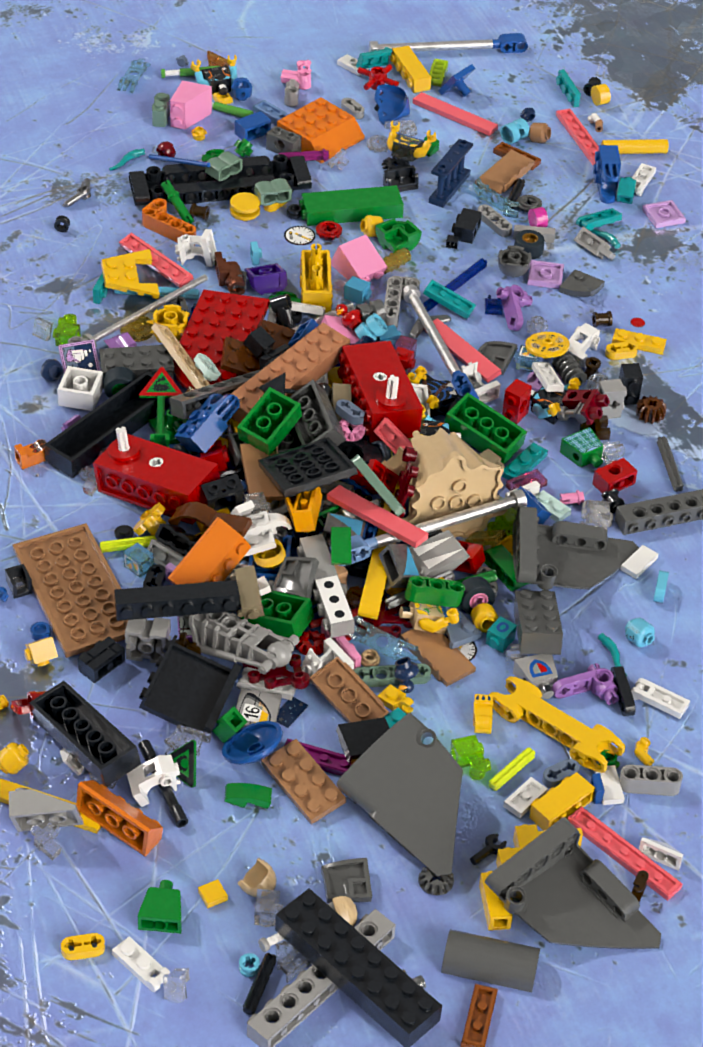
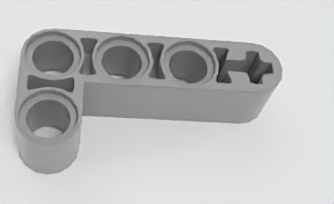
M401 276L388 278L384 302L386 320L384 322L387 326L395 325L396 328L398 327L401 300H404L402 290L410 284L416 285L420 289V281L418 279Z

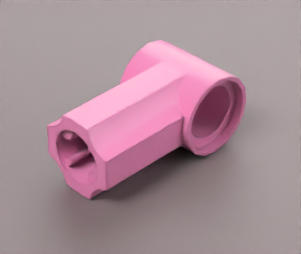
M282 70V83L286 84L290 79H296L300 89L306 90L311 88V72L309 70Z

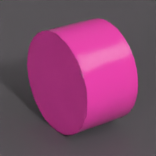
M544 207L529 210L528 221L530 226H548V215Z

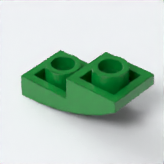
M331 527V565H351V527Z
M229 783L225 786L224 802L245 808L247 803H251L268 809L271 804L272 788L250 783Z

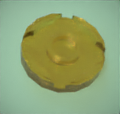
M142 316L121 328L120 334L128 332L135 342L145 341L153 335L151 333L153 324L147 323L148 320H151L150 318Z

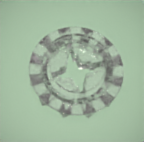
M382 135L372 136L367 140V147L371 151L374 150V152H387L389 150L387 147L388 138Z

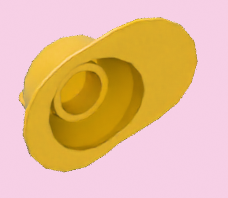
M275 538L276 548L253 554L255 563L262 568L275 569L286 557L281 541Z

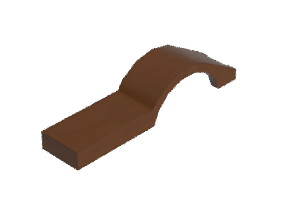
M188 502L178 506L173 516L168 520L169 524L178 526L181 519H193L208 529L214 520L219 517L243 537L252 525V520L249 517L216 512L213 508L200 502Z

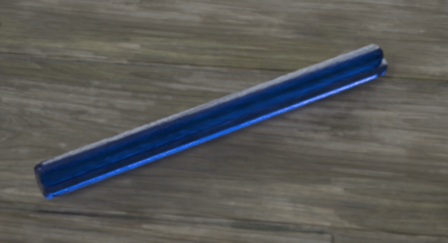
M481 258L444 287L453 292L487 267V260ZM431 298L423 302L427 312L439 304Z

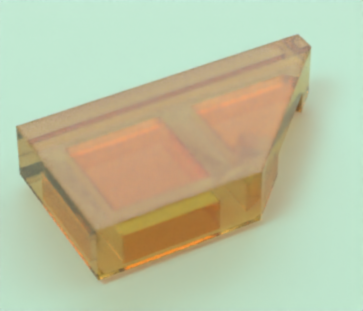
M207 51L209 66H229L226 58Z
M350 587L345 596L350 609L359 607L364 587Z

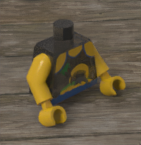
M391 121V132L387 140V147L392 151V157L412 162L426 156L432 145L431 143L436 141V132L431 135V130H428L426 133L427 141L400 133L397 134L396 132L400 130V122H398L397 126H394L393 121Z

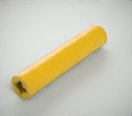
M667 139L602 140L601 145H618L619 154L668 153L669 148Z

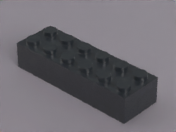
M62 681L29 702L34 720L105 787H108L141 765L137 746L65 681Z

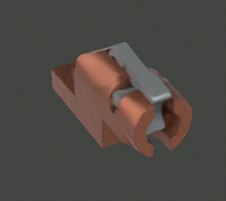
M215 252V269L219 286H227L232 294H244L247 273L241 271L237 262H226V258L222 257L221 252Z

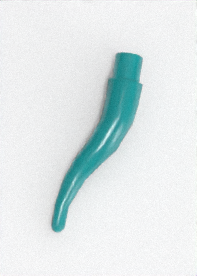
M144 148L128 152L117 165L110 167L109 170L120 168L129 160L145 155Z
M595 229L591 230L593 234L607 240L615 249L620 248L621 244L612 234Z
M601 633L598 636V640L611 653L615 667L621 666L620 653L616 644L610 637Z

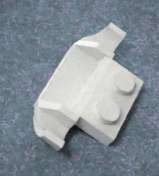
M267 510L246 516L251 518L252 525L244 538L251 548L244 557L276 548L274 534L277 533L276 527L284 526L290 530L292 529L290 520L279 513H267Z

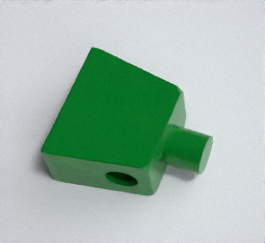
M162 880L159 888H148L137 916L138 930L181 934L180 890L173 889L172 881Z

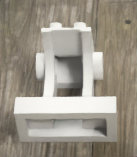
M205 229L202 236L185 234L178 237L175 253L179 255L177 261H181V265L186 260L199 255L204 257L206 267H213L217 250L212 229Z
M587 323L575 329L574 334L569 339L570 344L567 351L583 368H586L585 361L588 358L587 354H585L586 350L591 347L596 351L600 341V330Z
M470 362L468 366H461V372L467 375L480 401L486 404L499 398L501 384L497 380L486 385L482 383L481 374L477 372L478 362Z
M331 637L324 640V655L318 657L312 648H309L301 666L302 671L312 676L338 656L343 663L346 662L354 670V662Z
M158 755L127 773L132 795L141 807L149 804L147 794L153 786L158 784L162 786L170 785L174 791H177V784H180V779H176V776L180 775L178 763L173 762L171 755ZM157 771L156 773L146 777V775H148L149 773Z

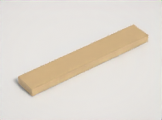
M154 323L151 329L195 389L210 385L167 326Z

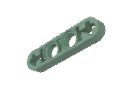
M358 454L352 458L351 462L395 515L399 517L405 512L402 505Z
M417 664L419 672L410 680L414 685L429 682L431 668L426 664ZM395 665L358 667L353 670L358 676H362V680L368 687L389 686L390 684L398 686L401 684L394 677ZM385 674L387 677L384 679L377 678L376 675Z

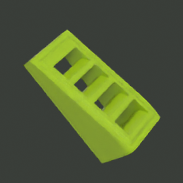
M434 59L429 73L431 85L442 86L448 71L447 60Z

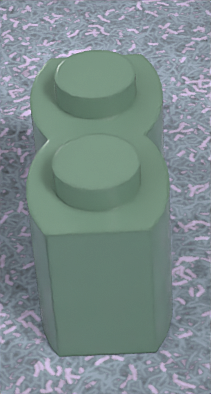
M157 93L152 105V125L155 127H165L168 124V117L170 115V96L165 93Z
M229 151L223 152L218 157H213L207 161L210 163V167H205V173L218 181H223L230 175H236L242 170L243 160Z
M278 178L255 184L254 194L259 198L260 204L263 206L272 205L276 202L285 203L292 200V189L286 179Z

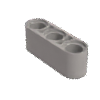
M625 765L621 769L619 781L622 791L626 793L675 796L680 791L683 774L679 769L672 767Z

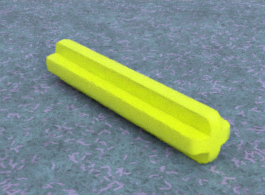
M155 535L102 541L100 542V550L104 553L145 548L149 546L151 539L156 538Z
M530 747L522 751L489 780V787L494 791L500 789L535 758V751Z

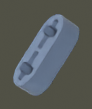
M341 399L336 402L335 412L340 417L353 425L363 424L365 412L349 400Z
M573 759L563 760L545 769L542 782L548 788H555L561 784L565 777H570L576 772L579 773L580 765Z

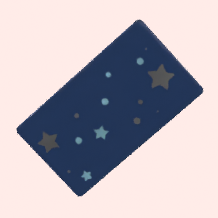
M293 697L292 701L288 700L280 708L277 723L289 728L308 705Z

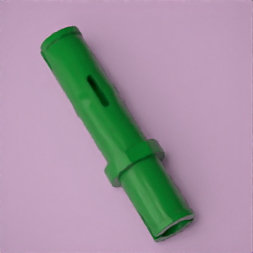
M170 180L166 181L167 184L163 182L161 187L181 219L187 223H193L194 219L180 199L179 192L174 189Z

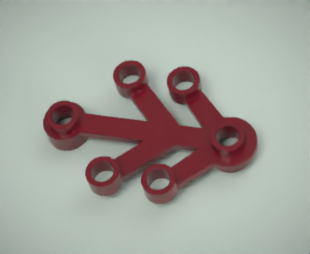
M408 446L404 448L402 461L407 462L405 471L401 470L399 473L400 489L396 490L394 496L405 511L406 507H404V504L408 497H413L415 486L409 485L412 478H417L419 467L411 466V462L416 461L417 451ZM403 512L399 517L403 518L405 512Z
M383 594L378 619L371 620L370 618L363 617V620L357 626V633L364 638L373 637L375 634H389L391 638H399L401 636L400 626L392 625L387 627L380 625L383 623L403 624L405 628H413L411 622H407L410 619L394 616L399 612L401 606L409 607L410 601L385 611V599L387 596Z
M292 654L289 665L293 667L294 673L288 671L285 665L270 669L266 674H260L257 670H252L247 674L250 683H258L264 680L266 689H274L290 684L295 689H304L309 685L310 675L302 671L301 656L298 654ZM242 663L243 669L245 667H250L258 670V667Z

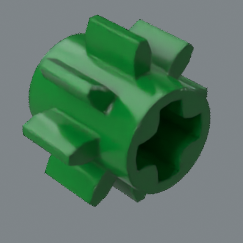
M245 138L242 141L238 139L234 144L236 147L234 151L243 158L245 155L250 156L253 152L251 149L253 145Z

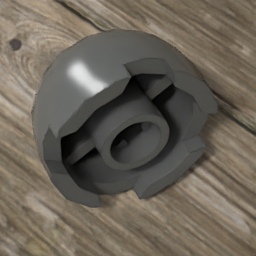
M508 246L507 249L499 251L498 266L503 274L509 277H520L529 270L532 256L530 252L524 251L523 247Z

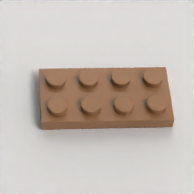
M297 739L261 760V765L311 825L346 803V797Z

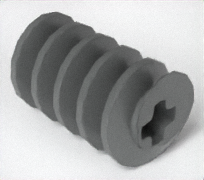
M569 352L553 358L552 365L566 385L569 384L572 378L576 377L581 385L586 382V373Z

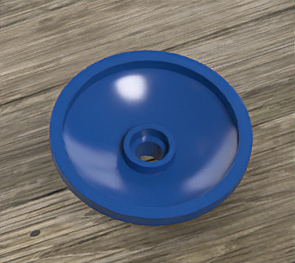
M272 721L250 724L240 729L224 743L222 754L226 761L233 764L242 765L261 761L277 748L282 739L283 731L278 723Z

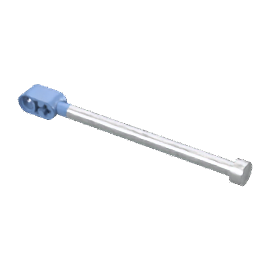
M519 489L510 492L509 497L414 526L430 533L512 507L515 510H518L519 506L527 507V498L523 490ZM389 533L366 540L360 535L351 536V564L367 559L371 554V550L402 540Z

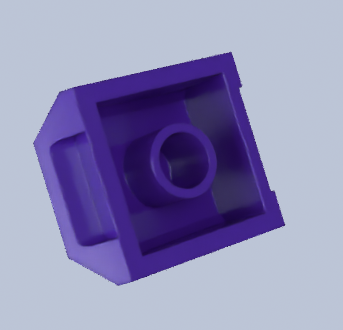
M278 263L244 269L251 286L260 295L283 291L288 285L287 272Z

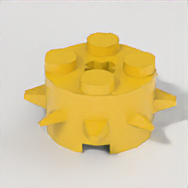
M164 305L163 309H156L154 311L153 320H148L147 323L167 326L176 339L180 341L188 324L190 313L181 310V306ZM152 330L151 333L155 335L156 340H157L159 343H162V342L159 340V338L157 337V335L154 333V331Z

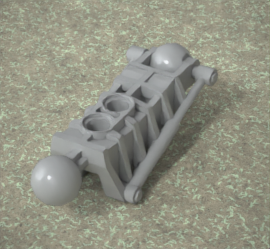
M233 612L178 616L182 618L189 617L193 642L197 643V646L201 648V653L235 663L240 662L258 667L259 672L262 674H266L270 669L287 665L291 660L294 647L300 642L296 635H291L289 638L276 635L272 630L263 628L259 624L254 625L245 618L243 620L238 618Z

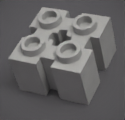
M146 618L128 620L125 630V643H127L126 659L142 661L145 658L150 659V663H156L159 656L164 657V646L167 640L171 641V636H169L171 631L170 619L154 618V620H147Z

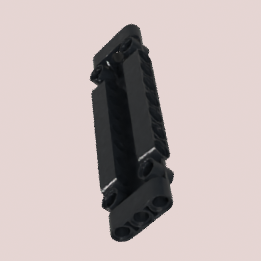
M283 154L275 155L273 161H270L267 156L241 158L243 160L242 170L236 175H230L223 181H218L205 173V167L188 164L165 165L162 170L157 166H150L146 169V173L144 171L129 172V183L135 206L149 204L157 198H162L169 202L167 194L161 187L163 182L167 184V180H170L174 189L179 192V197L184 204L230 200L232 196L242 192L254 194L256 183L272 181L278 178L286 179L293 193L294 190L311 189L312 180L304 156L287 158Z

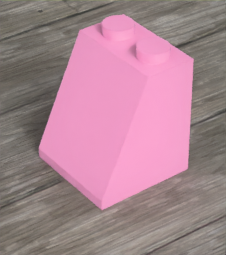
M182 80L170 100L171 127L186 130L212 113V86Z
M367 235L339 245L331 259V266L348 281L352 276L368 282L372 279L377 280L384 275L387 265Z

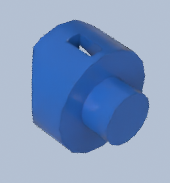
M236 78L232 84V95L237 100L245 101L252 95V85L247 78Z

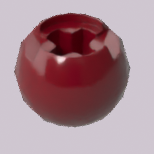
M161 142L157 146L156 152L158 155L175 157L176 151L171 142Z

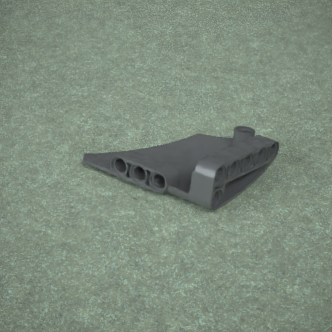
M519 506L513 523L512 549L516 581L536 584L543 590H550L553 586L589 590L620 569L621 565L639 549L633 541L608 538L607 530L601 526L567 521L555 522L553 526L538 524L537 508Z
M408 713L387 730L351 765L338 780L337 787L354 804L357 803L363 808L376 824L412 856L419 859L436 876L452 874L463 769L437 739L435 732L427 728L411 713ZM426 737L433 738L431 744H423V740Z
M566 817L558 820L495 869L485 880L488 887L504 903V908L508 913L518 915L549 943L596 948L651 949L660 947L661 933L639 911L640 905L637 898L600 860L595 859L593 861L578 845L581 834ZM511 898H517L520 902L515 903L511 901Z

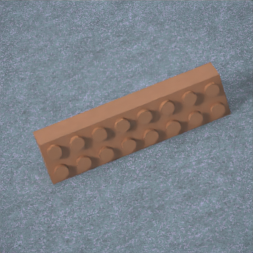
M322 322L231 393L240 402L239 409L231 418L241 423L264 394L258 387L285 372L286 389L299 390L311 380L316 382L340 363L339 354L342 351V346L350 345V339ZM285 393L287 397H290L292 395L289 393Z

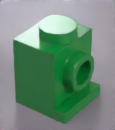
M233 706L216 721L218 726L212 731L225 743L248 721Z

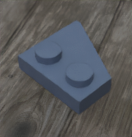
M458 608V623L451 624L449 622L445 632L446 637H449V647L451 650L478 640L482 635V632L475 628V625Z

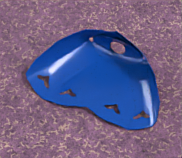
M378 85L375 92V101L379 106V121L383 125L410 114L409 97H407L402 88L394 85Z

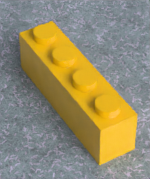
M409 46L392 48L390 61L394 64L397 72L401 74L402 79L405 80L412 92L417 93L430 90L431 76Z

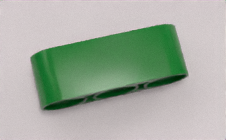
M502 544L484 551L485 564L496 571L497 577L510 591H515L529 584L516 581L513 555Z
M411 576L404 596L408 601L414 603L456 608L461 604L465 586L458 581Z

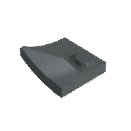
M574 270L561 284L559 292L576 297L593 296L604 287L605 281Z
M489 341L485 342L478 351L500 368L501 375H504L518 348L517 344Z
M285 557L271 590L311 599L313 581L319 561L312 557Z
M367 858L342 860L321 866L327 903L333 902L332 899L339 896L349 897L353 902H371L372 891Z

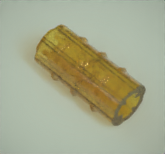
M402 248L385 256L383 261L387 268L384 274L392 272L394 269H398L411 260L410 251Z

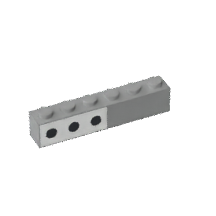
M323 534L300 538V547H297L298 557H312L319 561L313 581L312 595L314 601H318L319 616L324 618V630H328L331 638L353 634L354 617L335 566L331 565V555Z

